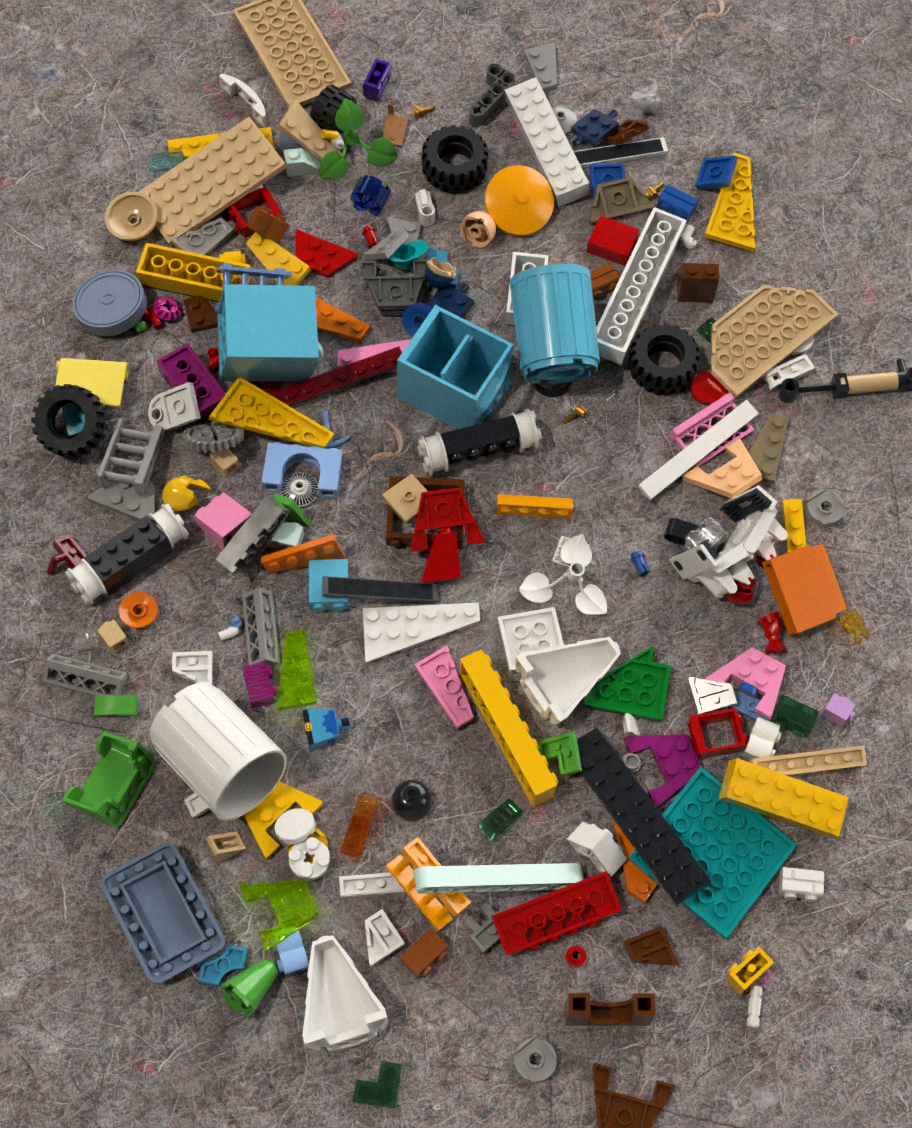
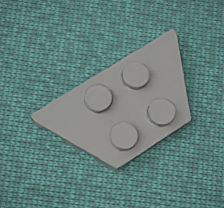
M110 480L103 488H99L90 494L88 501L139 521L149 513H155V487L147 484L144 495H138L133 484Z

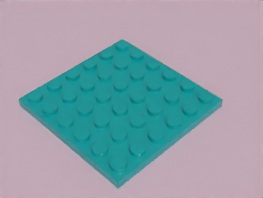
M700 767L662 816L711 880L709 886L681 902V904L725 940L797 844L759 813L719 800L722 783ZM634 850L627 860L663 888L637 851Z

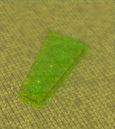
M305 629L285 632L277 710L315 705L317 701Z

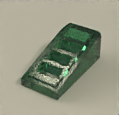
M507 799L481 820L479 829L493 841L523 814V811L512 800ZM506 807L513 813L512 816L505 810ZM493 819H496L501 825L499 826Z

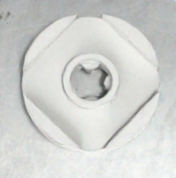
M310 837L303 842L295 844L290 850L289 865L291 871L298 878L316 880L327 872L330 854L325 844L316 838ZM306 855L314 856L312 864L304 862Z

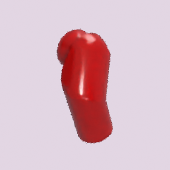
M146 308L142 318L152 322L154 329H161L163 327L161 319L154 313V310Z
M213 347L207 352L209 363L206 367L210 373L219 366V351Z

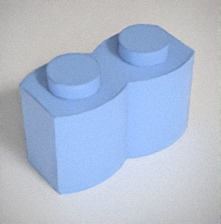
M298 927L274 933V939L270 941L273 952H278L280 957L279 960H276L279 972H284L285 977L308 970L309 962Z

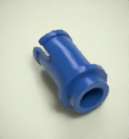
M640 550L633 552L630 555V561L634 563L638 575L642 576V573L643 575L648 574L650 569L644 559V553H641Z

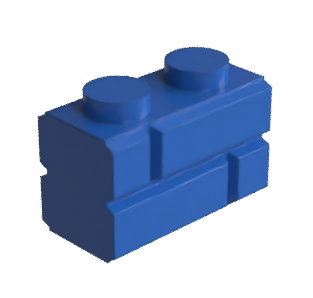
M667 184L658 198L656 208L683 218L688 223L697 208L699 199Z

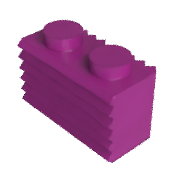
M266 662L242 666L251 708L274 704V697L277 696L275 684L271 685L270 679L273 678L271 667H267Z

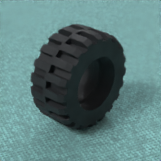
M465 126L441 127V130H435L432 132V135L430 134L426 138L422 150V171L425 174L426 180L428 182L431 181V185L435 188L439 187V190L444 192L447 190L449 193L456 191L463 193L464 190L469 191L474 186H478L486 176L488 165L487 144L471 128L468 130ZM457 153L464 155L469 161L461 165H451L445 163L440 158L447 154Z
M659 323L653 324L652 328L648 326L644 328V331H640L632 342L628 367L632 378L636 379V383L639 386H644V390L648 392L649 390L654 391L653 394L659 395V393H663V395H670V392H673V394L679 393L680 389L684 390L692 383L698 369L700 353L699 346L695 343V338L692 335L689 336L688 331L679 329L680 327L677 325L669 326L668 323H664V325ZM655 351H666L676 356L680 364L670 368L660 367L654 364L648 355Z
M71 384L57 385L53 387V390H46L44 392L45 396L39 397L37 400L39 403L38 407L34 406L32 411L35 412V417H31V423L35 424L32 430L34 434L38 435L37 441L43 444L46 450L65 457H81L82 454L87 455L91 453L92 448L96 449L99 446V440H104L106 435H103V432L108 429V424H105L108 414L104 413L105 406L99 401L100 398L88 389ZM69 403L79 405L85 415V424L82 431L71 439L60 436L55 426L58 411Z

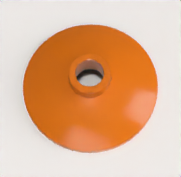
M133 592L127 595L119 606L121 620L132 628H143L150 625L158 614L156 600L146 592ZM137 611H143L140 615L136 614Z

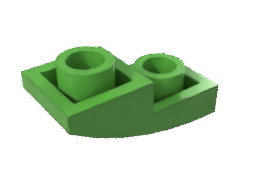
M95 696L94 716H137L138 696Z

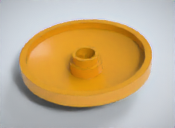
M515 165L500 170L490 180L485 190L484 205L486 213L493 218L499 230L512 236H528L539 231L550 219L554 208V196L550 184L542 174L530 167Z

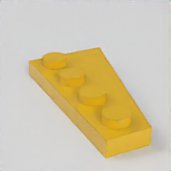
M257 232L246 242L247 246L267 270L283 268L286 269V272H291V276L288 279H284V285L298 286L311 270L310 266Z

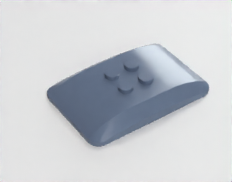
M169 842L163 843L106 873L102 877L100 882L101 888L148 979L152 983H164L224 948V935L174 844Z

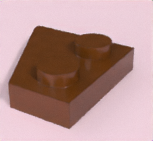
M627 119L619 125L618 130L605 139L606 144L613 145L621 144L650 129V124L647 121Z
M201 296L183 299L191 333L218 327L217 312Z
M662 926L623 942L627 954L633 963L672 966L679 963Z

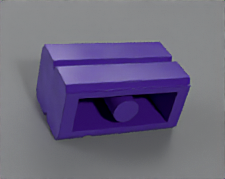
M375 59L363 83V96L374 101L380 100L391 77L390 63Z

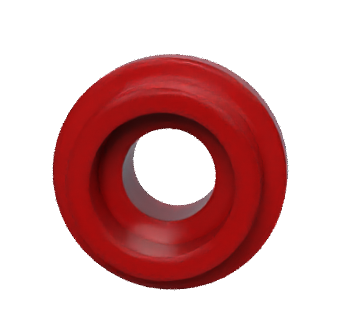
M580 946L570 947L565 955L567 963L572 967L582 966L586 961L585 950ZM578 953L580 958L574 959L572 954Z

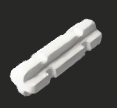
M754 985L750 988L751 997L749 998V1017L747 1018V1026L751 1028L759 1026L760 1019L758 1017L761 1009L760 997L762 996V987Z

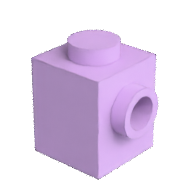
M834 693L821 716L843 727L845 722L850 723L855 715V712L852 711L855 704L850 699Z

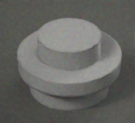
M629 753L622 758V762L631 773H635L640 769L641 759L638 755Z

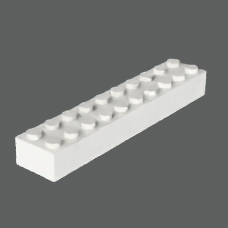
M653 208L596 327L600 357L622 365L681 238L687 220Z

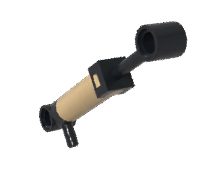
M900 358L896 361L898 372L854 376L839 373L833 374L830 383L799 386V383L793 378H787L783 380L780 386L778 397L782 402L791 403L799 393L832 390L833 399L846 398L847 394L901 389L912 391V367L906 371L904 360Z

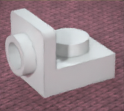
M196 793L184 800L192 818H197L210 810Z

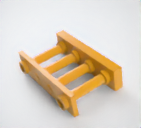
M417 837L401 850L405 856L404 858L400 854L387 864L385 868L434 928L439 931L453 919L449 914L450 912L455 917L471 901L464 893H417L413 874L414 870L409 864L411 863L415 869L441 866ZM436 896H438V898L443 902V904L445 905L444 907L437 900Z

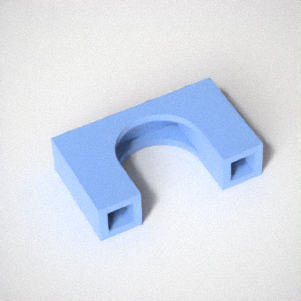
M280 442L268 443L261 482L263 491L281 493L286 470L295 463L308 462L316 466L320 471L318 496L337 499L343 463V450L336 448L324 449L318 446L305 447L299 444L286 445Z

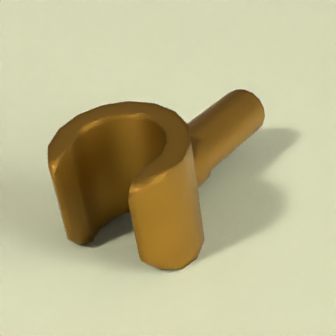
M415 105L412 108L414 112L411 114L419 119L427 111L435 109V105L422 109Z
M661 181L655 187H648L646 196L650 201L657 197L658 193L656 191L664 185V182Z
M578 405L572 414L562 419L563 423L565 424L577 415L581 419L587 415V409L582 405Z

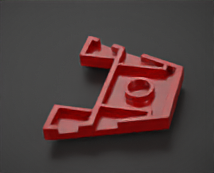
M460 488L421 492L410 552L428 550L426 530L462 525L465 526L467 545L485 543V539L478 528L476 520L473 518Z

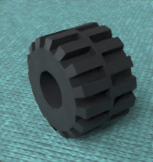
M331 84L326 86L316 97L309 116L321 130H332L341 134L344 131L337 127L335 115L344 99H348L356 105L357 100Z

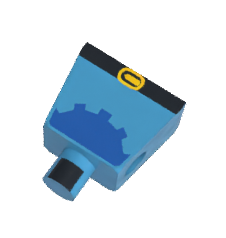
M335 709L302 710L309 752L339 742V731L350 729L348 717L336 719Z

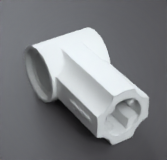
M426 189L419 190L415 193L419 222L422 226L429 227L434 224L435 208L432 204L430 191H426Z

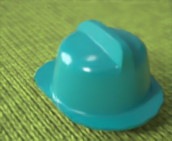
M423 240L400 245L388 259L393 261L397 270L410 269L413 267V259H419V257L423 256L428 251L429 245Z

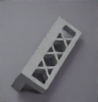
M257 588L242 596L249 665L266 662V664L275 666L280 662L273 595L270 591ZM254 597V603L250 607L249 599ZM254 614H255V615H256V620H255L254 624L252 625V621H251V620H252V618H253V616H254ZM257 632L258 637L256 642L254 643L253 637ZM257 650H259L260 658L255 660Z
M52 654L46 659L42 681L96 696L120 695L122 684L127 680L128 673ZM50 668L57 670L61 677L58 679L49 677ZM74 674L80 682L76 684L71 683L67 676ZM93 679L98 687L95 689L89 688L85 681ZM107 684L116 685L115 694L108 693L104 686Z

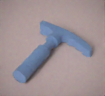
M322 411L323 427L331 431L328 411ZM347 435L345 438L336 441L331 439L325 449L340 446L349 441L351 436Z

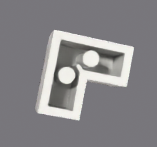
M582 822L567 838L577 853L588 857L599 872L607 871L611 877L627 860L622 853L623 848L612 839L614 837L613 834L607 829L602 830L598 828L595 824L590 825Z

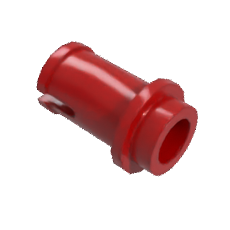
M372 225L365 226L362 229V235L365 236L368 247L371 249L372 245L374 247L379 243L375 234L376 229Z

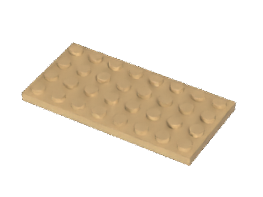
M257 0L233 9L236 20L288 108L295 99L301 106L314 102L320 92L331 84L341 90L352 87V82L302 0Z
M247 117L138 192L147 195L155 203L158 212L155 226L171 247L173 245L171 238L176 236L178 238L190 230H196L287 168V166L252 119Z

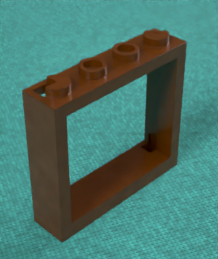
M389 476V489L406 477ZM415 477L427 491L460 488L464 496L465 479ZM388 505L386 546H395V548L401 546L411 547L413 533L392 532L393 509ZM463 525L457 526L456 539L458 549H462ZM426 534L428 548H430L434 534Z

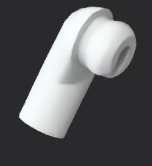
M687 225L681 236L684 246L688 249H693L697 244L696 240L693 241L694 238L691 237L695 230L691 225Z

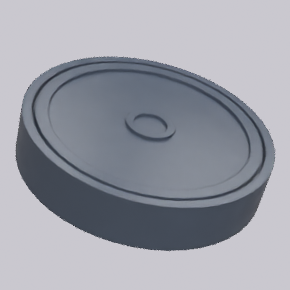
M106 270L94 274L79 286L74 294L72 306L74 314L84 330L98 336H112L127 331L142 318L147 306V296L139 279L132 273L124 270Z

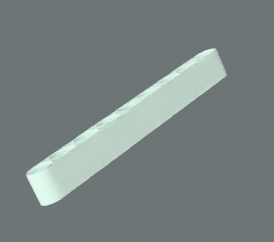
M581 864L430 866L420 867L413 871L416 891L419 894L558 890L584 880Z

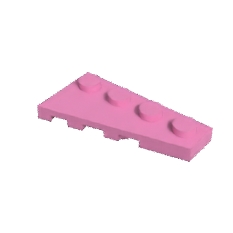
M411 339L338 350L337 368L398 346L403 353ZM397 368L386 373H397Z
M448 645L414 664V668L457 730L474 720Z

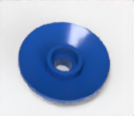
M414 303L404 310L402 325L410 336L413 337L423 323L419 321L418 317L422 316L425 320L432 308L424 303Z

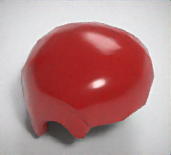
M737 589L735 593H727L725 596L731 603L742 605L752 600L754 591L751 593V589L746 591Z

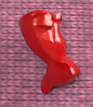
M771 612L758 620V625L763 626L765 637L769 641L765 648L766 654H779L782 650L787 653V648L780 640L782 632L780 613Z

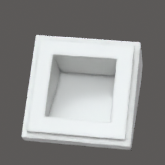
M625 713L622 721L625 737L640 736L637 718L629 713Z

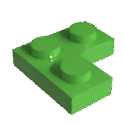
M571 731L537 742L540 755H544L547 761L558 758L560 774L562 776L582 771L575 732Z

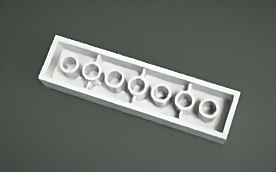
M535 77L506 89L505 95L508 106L542 175L551 186L557 206L560 207L590 195L589 182L537 78Z

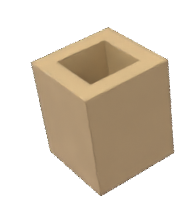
M222 449L221 452L215 450L214 453L211 452L209 455L211 464L224 478L240 468L238 458L230 450Z
M114 619L103 623L97 629L99 637L112 655L129 645L126 635Z

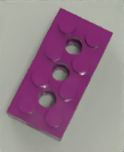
M186 343L156 361L159 373L171 389L188 382L193 383L201 418L196 420L198 424L209 419V416L226 393L189 343Z

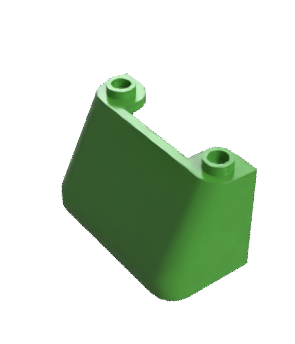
M103 731L96 743V750L101 755L99 761L82 789L75 786L69 788L62 801L66 805L108 826L117 828L125 820L155 768V759L139 742Z

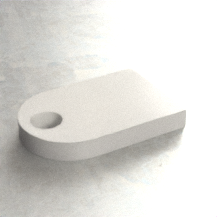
M188 382L167 390L152 399L148 409V416L154 427L155 425L163 426V430L169 431L201 419L193 383ZM158 410L160 411L159 419H157L156 413Z

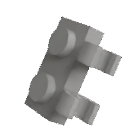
M487 902L479 910L488 919L481 927L472 916L464 921V925L473 933L469 936V939L482 954L499 940L491 918L492 915L497 913L494 912Z

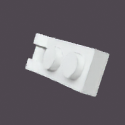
M804 354L771 369L762 379L769 384L768 387L773 392L781 386L783 380L787 378L796 380L813 372L815 367L808 356Z

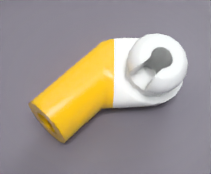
M324 129L321 131V137L330 139L334 147L337 149L344 147V141L339 132Z

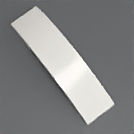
M219 75L220 86L231 97L237 93L252 107L253 118L265 128L267 126L265 109L257 94L242 81L229 75Z

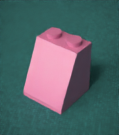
M223 492L220 496H215L207 506L201 507L194 516L196 524L223 550L252 513Z

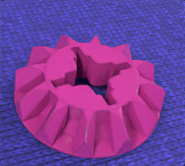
M165 296L164 298L159 297L154 302L153 310L159 318L173 321L181 316L183 306H180V301H175L174 297L168 298ZM166 305H169V308H171L170 312L167 309V307H165Z

